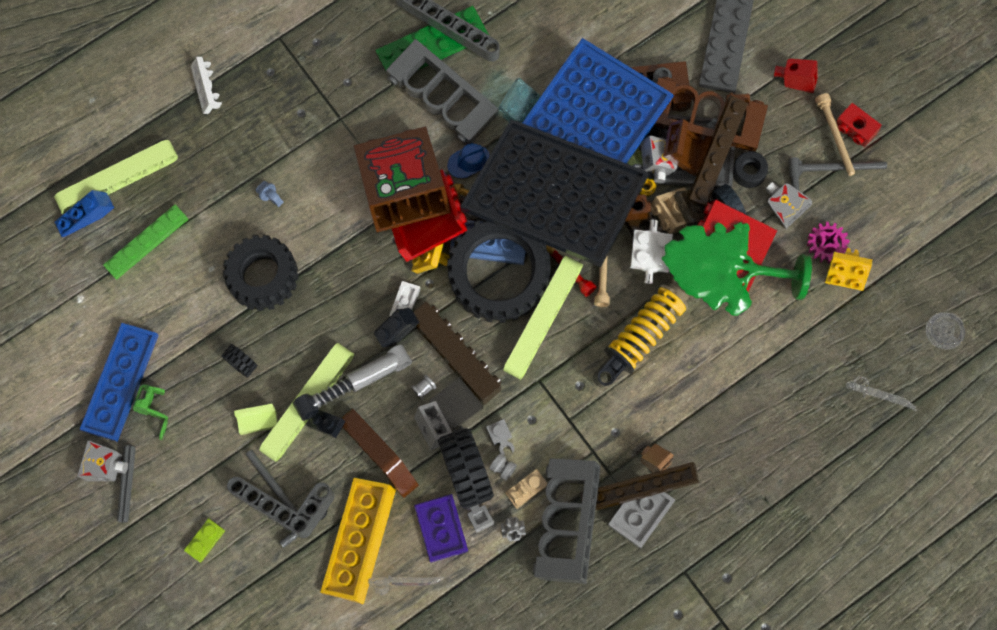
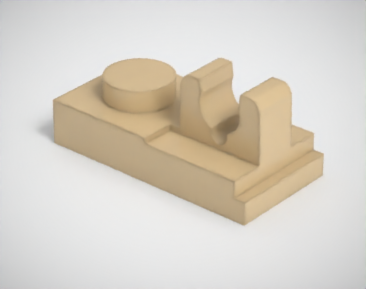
M536 469L507 490L505 494L515 508L518 509L546 489L548 483Z

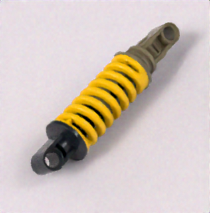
M674 279L670 281L669 286L660 285L658 294L653 295L651 301L644 305V309L638 312V317H633L631 324L626 325L625 332H620L618 339L613 340L604 349L608 358L594 373V383L599 387L611 385L623 371L632 374L636 368V362L643 360L639 350L644 354H648L650 349L645 343L655 346L656 340L654 338L661 339L663 337L661 330L668 331L670 327L667 323L674 324L676 322L674 315L681 316L688 310L686 301L693 296L687 295ZM602 372L607 375L606 383L600 379Z

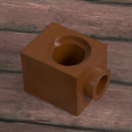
M639 195L633 206L639 205L642 209L634 210L632 208L625 221L648 218V212H651V203L647 201L646 195Z

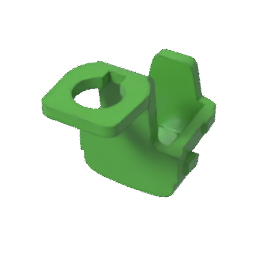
M141 385L133 405V410L137 413L149 414L163 420L159 440H163L168 417L150 409L154 394L164 395L165 390L150 385ZM142 389L146 390L145 397L139 399Z

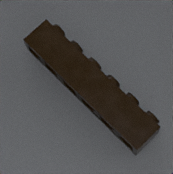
M426 301L414 311L415 316L419 320L416 329L483 405L501 392L500 379L495 374L492 376L487 371L489 367L483 360L479 361L475 357L477 354L470 346L468 348L465 346L462 336L458 332L454 333L451 330L452 325L446 318L442 319L438 315L440 312L434 305L430 306Z

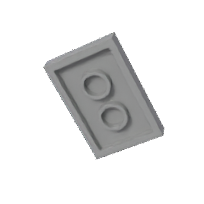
M663 492L623 503L608 526L641 549L671 508L675 499Z

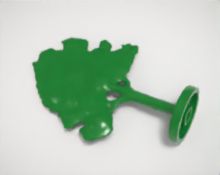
M718 222L714 225L716 232H713L710 236H706L703 226H686L679 232L683 234L684 240H671L665 245V256L662 257V260L674 276L673 279L687 295H692L696 299L703 298V301L712 310H717L722 303L728 302L725 310L732 316H738L746 311L752 304L746 288L750 279L757 275L792 279V296L796 300H803L808 293L812 274L810 255L800 254L793 270L762 266L754 263L753 259L747 255L748 233L750 231L748 223L742 224L740 222L734 225L735 229L726 233V227ZM738 270L749 271L743 278L737 277Z

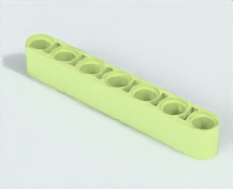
M169 140L161 141L58 192L54 196L61 213L64 214L90 191L106 192L109 195L175 162L178 156Z
M567 256L563 258L508 358L503 371L520 380L523 378L575 283L583 264Z
M339 343L335 344L296 398L304 394L313 396V394L321 393L322 389L327 390L328 386L332 387L352 361L354 353ZM292 403L259 449L260 452L275 462L282 457L308 421L301 420Z

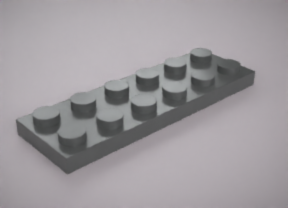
M754 0L716 1L699 87L735 94Z

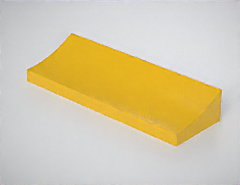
M359 478L353 479L320 593L364 604L395 496V488L389 484Z

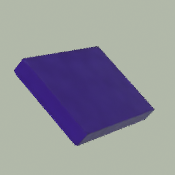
M452 494L414 505L430 563L469 552Z

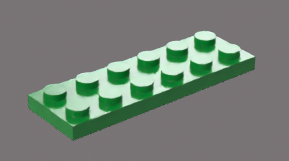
M474 6L455 13L456 16L488 34ZM429 25L375 51L386 71L415 39L440 60L466 49V47ZM425 62L418 70L429 65Z

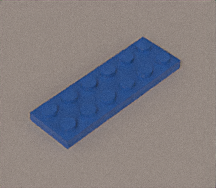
M121 323L81 424V431L118 442L159 335L157 333Z

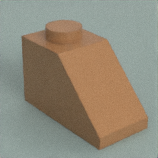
M654 444L652 447L647 446L643 450L641 462L654 473L667 469L671 465L674 455L659 445Z

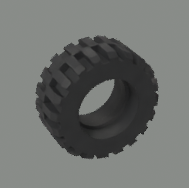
M253 235V239L250 240L246 237L242 239L243 243L240 245L236 243L233 246V252L229 251L226 255L228 260H224L223 263L225 268L223 270L225 284L234 299L242 306L246 305L251 310L256 307L258 311H264V307H268L269 310L275 309L274 305L279 304L281 306L284 304L283 300L285 298L289 299L292 296L291 290H295L297 287L295 281L298 280L299 274L296 261L288 247L275 237L272 240L269 235H263V238H260L259 235ZM267 259L277 264V274L270 283L260 287L246 284L244 280L245 272L255 261Z
M463 428L441 436L438 439V443L461 507L467 509L491 500L494 494L471 430Z

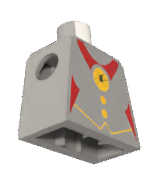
M649 136L640 144L643 169L654 173V182L664 183L666 175L676 171L677 165L663 157L666 139Z
M772 182L766 188V191L772 196L767 201L768 205L785 229L813 205L809 197L788 183L779 188Z
M87 441L77 477L85 481H115L117 473L125 474L127 472L128 463L121 461L122 455L115 450L92 441Z

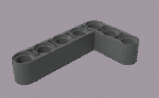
M233 477L227 483L228 491L235 498L299 538H306L312 533L334 500L333 490L326 483L321 482L313 487L299 510L295 512L240 477ZM238 485H242L239 491H235ZM327 490V495L320 497V493ZM257 494V498L254 501H250L251 497ZM270 504H273L272 509L266 511V507ZM312 507H316V511L309 514V510ZM289 514L288 519L282 521V516ZM305 523V527L301 531H297L298 526Z

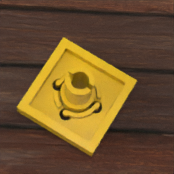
M443 244L414 258L411 271L417 274L437 268L438 263L447 266V260L450 255L441 252Z

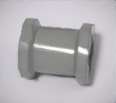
M424 375V379L417 385L411 386L414 393L421 400L424 399V396L429 391L437 388L427 375Z

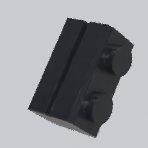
M397 309L392 316L387 318L374 331V335L383 348L396 346L419 324V320L412 309Z

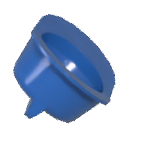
M467 144L450 156L447 164L448 171L456 178L469 177L482 170L490 154L481 145Z

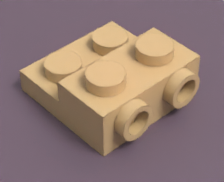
M685 187L656 196L651 203V212L653 215L658 216L662 229L667 231L668 234L680 232L686 226L698 223L704 218L697 205L687 199L689 193Z

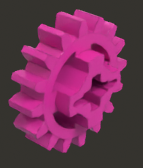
M826 222L824 227L820 223L818 229L815 227L812 229V234L809 233L807 246H811L809 253H815L814 259L820 257L821 263L826 259L827 263L830 264L834 252L845 254L844 252L849 248L846 245L849 244L850 240L845 239L848 233H842L843 227L837 229L836 223L830 226L829 222Z

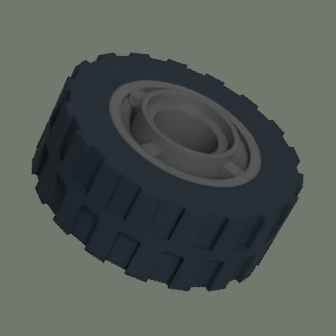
M724 184L712 191L713 201L717 200L747 215L740 198L731 186Z

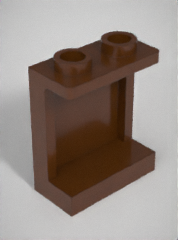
M681 119L669 124L663 157L695 176L700 169L712 138L701 139L687 130L689 122Z

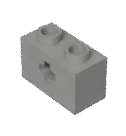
M436 401L418 407L414 419L430 450L440 447L438 439L441 436L452 433Z

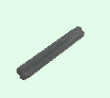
M131 445L125 446L123 461L128 463V470L125 474L121 473L117 521L121 523H126L129 520L136 450Z

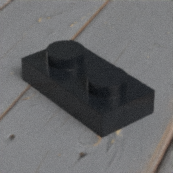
M319 410L315 416L308 420L306 426L337 438L346 421Z

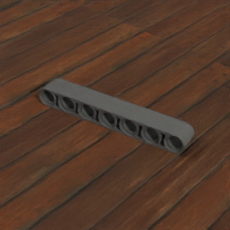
M395 0L396 4L484 59L490 62L499 59L500 46L496 39L434 1Z

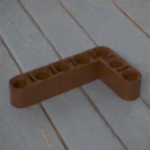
M353 408L341 417L346 421L343 429L383 471L403 498L407 497L419 486L401 459Z

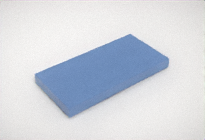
M467 220L465 223L466 227L472 228L475 221ZM456 237L451 239L450 248L454 247ZM493 239L480 244L472 252L470 258L524 265L526 251L511 240Z

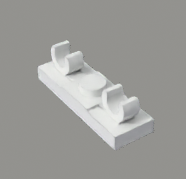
M196 57L191 65V70L203 114H209L212 108L218 109L222 103L214 101L218 99L219 94H212L211 91L212 82L209 80V77L213 74V71L206 69L210 67L211 62H203L202 57Z

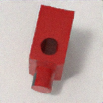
M788 59L786 67L776 65L774 76L784 78L785 87L814 94L818 79L817 61Z

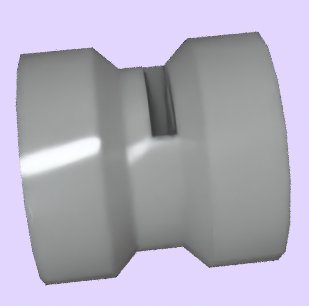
M500 453L489 469L494 473H499L501 478L506 481L516 469L517 464L512 461L508 462L506 456Z

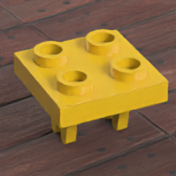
M847 248L845 254L834 252L825 283L863 291L872 266V259L859 257L857 249H855L854 253L851 252L850 248Z

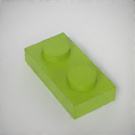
M208 518L184 551L201 563L225 530Z

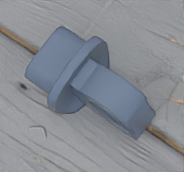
M263 181L255 190L263 201L270 200L277 207L284 203L276 193L275 185L272 183L269 184Z

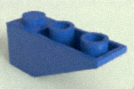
M92 190L59 217L55 224L61 237H65L103 218L114 209V206L106 192Z

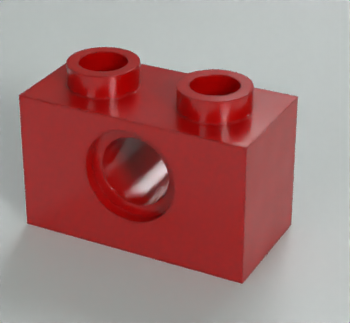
M854 103L848 106L836 122L841 133L847 134L854 143L864 148L878 134L882 124ZM857 124V125H859L861 128H860V129L855 128L853 125Z

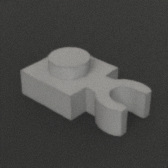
M504 419L486 427L494 446L500 444L499 451L505 456L503 451L505 447H509L512 453L514 452L513 444L508 442L512 436Z
M480 504L467 508L468 511H471L467 513V516L476 533L494 525V521L485 505L479 507Z

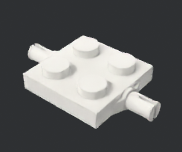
M650 220V229L648 231L634 230L630 268L646 272L644 282L648 283L649 281V284L653 283V273L669 272V268L662 260V257L665 256V245L672 240L673 234L658 232L657 220L655 222Z

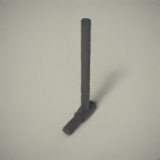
M793 157L788 159L791 186L800 191L799 177L803 171L846 170L844 163L802 164L799 158ZM886 161L852 162L854 170L887 169Z
M253 450L246 453L247 457L281 502L297 512V508ZM305 523L300 524L297 531H301L305 527ZM290 533L279 543L284 548L294 541L297 536Z

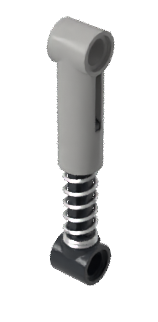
M403 345L395 346L385 355L347 374L344 381L340 380L338 384L334 383L332 387L328 386L327 390L322 389L321 393L313 394V396L309 394L301 395L292 404L301 420H308L319 412L318 409L323 404L327 405V402L333 401L336 397L339 398L338 396L342 394L345 395L348 391L356 392L394 371H401L408 367L412 360Z

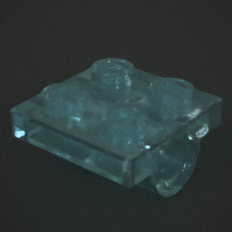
M517 78L498 109L504 113L503 118L509 122L510 119L522 123L541 95L522 79Z

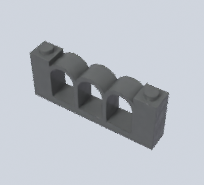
M416 39L386 70L387 80L392 85H398L400 88L404 85L408 95L413 98H423L424 107L432 114H442L444 124L447 128L455 131L456 138L462 144L473 143L498 116L499 108ZM425 62L437 72L434 78L423 88L416 89L408 84L409 79ZM445 78L457 90L443 104L433 105L428 101L427 97ZM463 94L477 105L462 121H452L446 115L448 110Z
M550 458L549 464L546 466V475L550 479L546 487V496L552 504L547 506L542 515V523L548 532L544 533L538 544L542 557L537 556L536 562L533 565L534 577L546 581L587 583L601 465L596 461ZM566 483L584 484L582 504L557 502V489ZM563 510L581 511L579 531L555 530L552 526L553 517L556 513ZM557 538L577 539L575 559L550 557L549 546L551 542Z

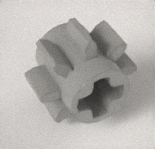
M517 517L506 518L505 524H501L502 537H507L509 542L518 541L522 535L526 534L524 521H519Z

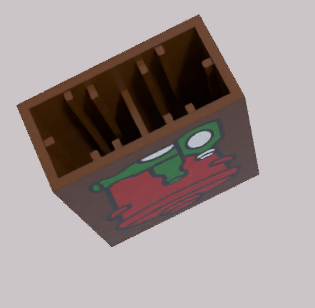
M426 126L353 145L376 232L451 213L445 186Z

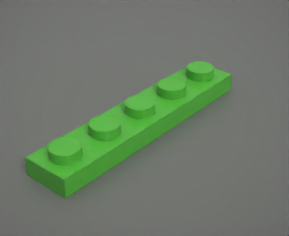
M176 205L172 206L104 263L103 266L117 280L184 224L188 218Z

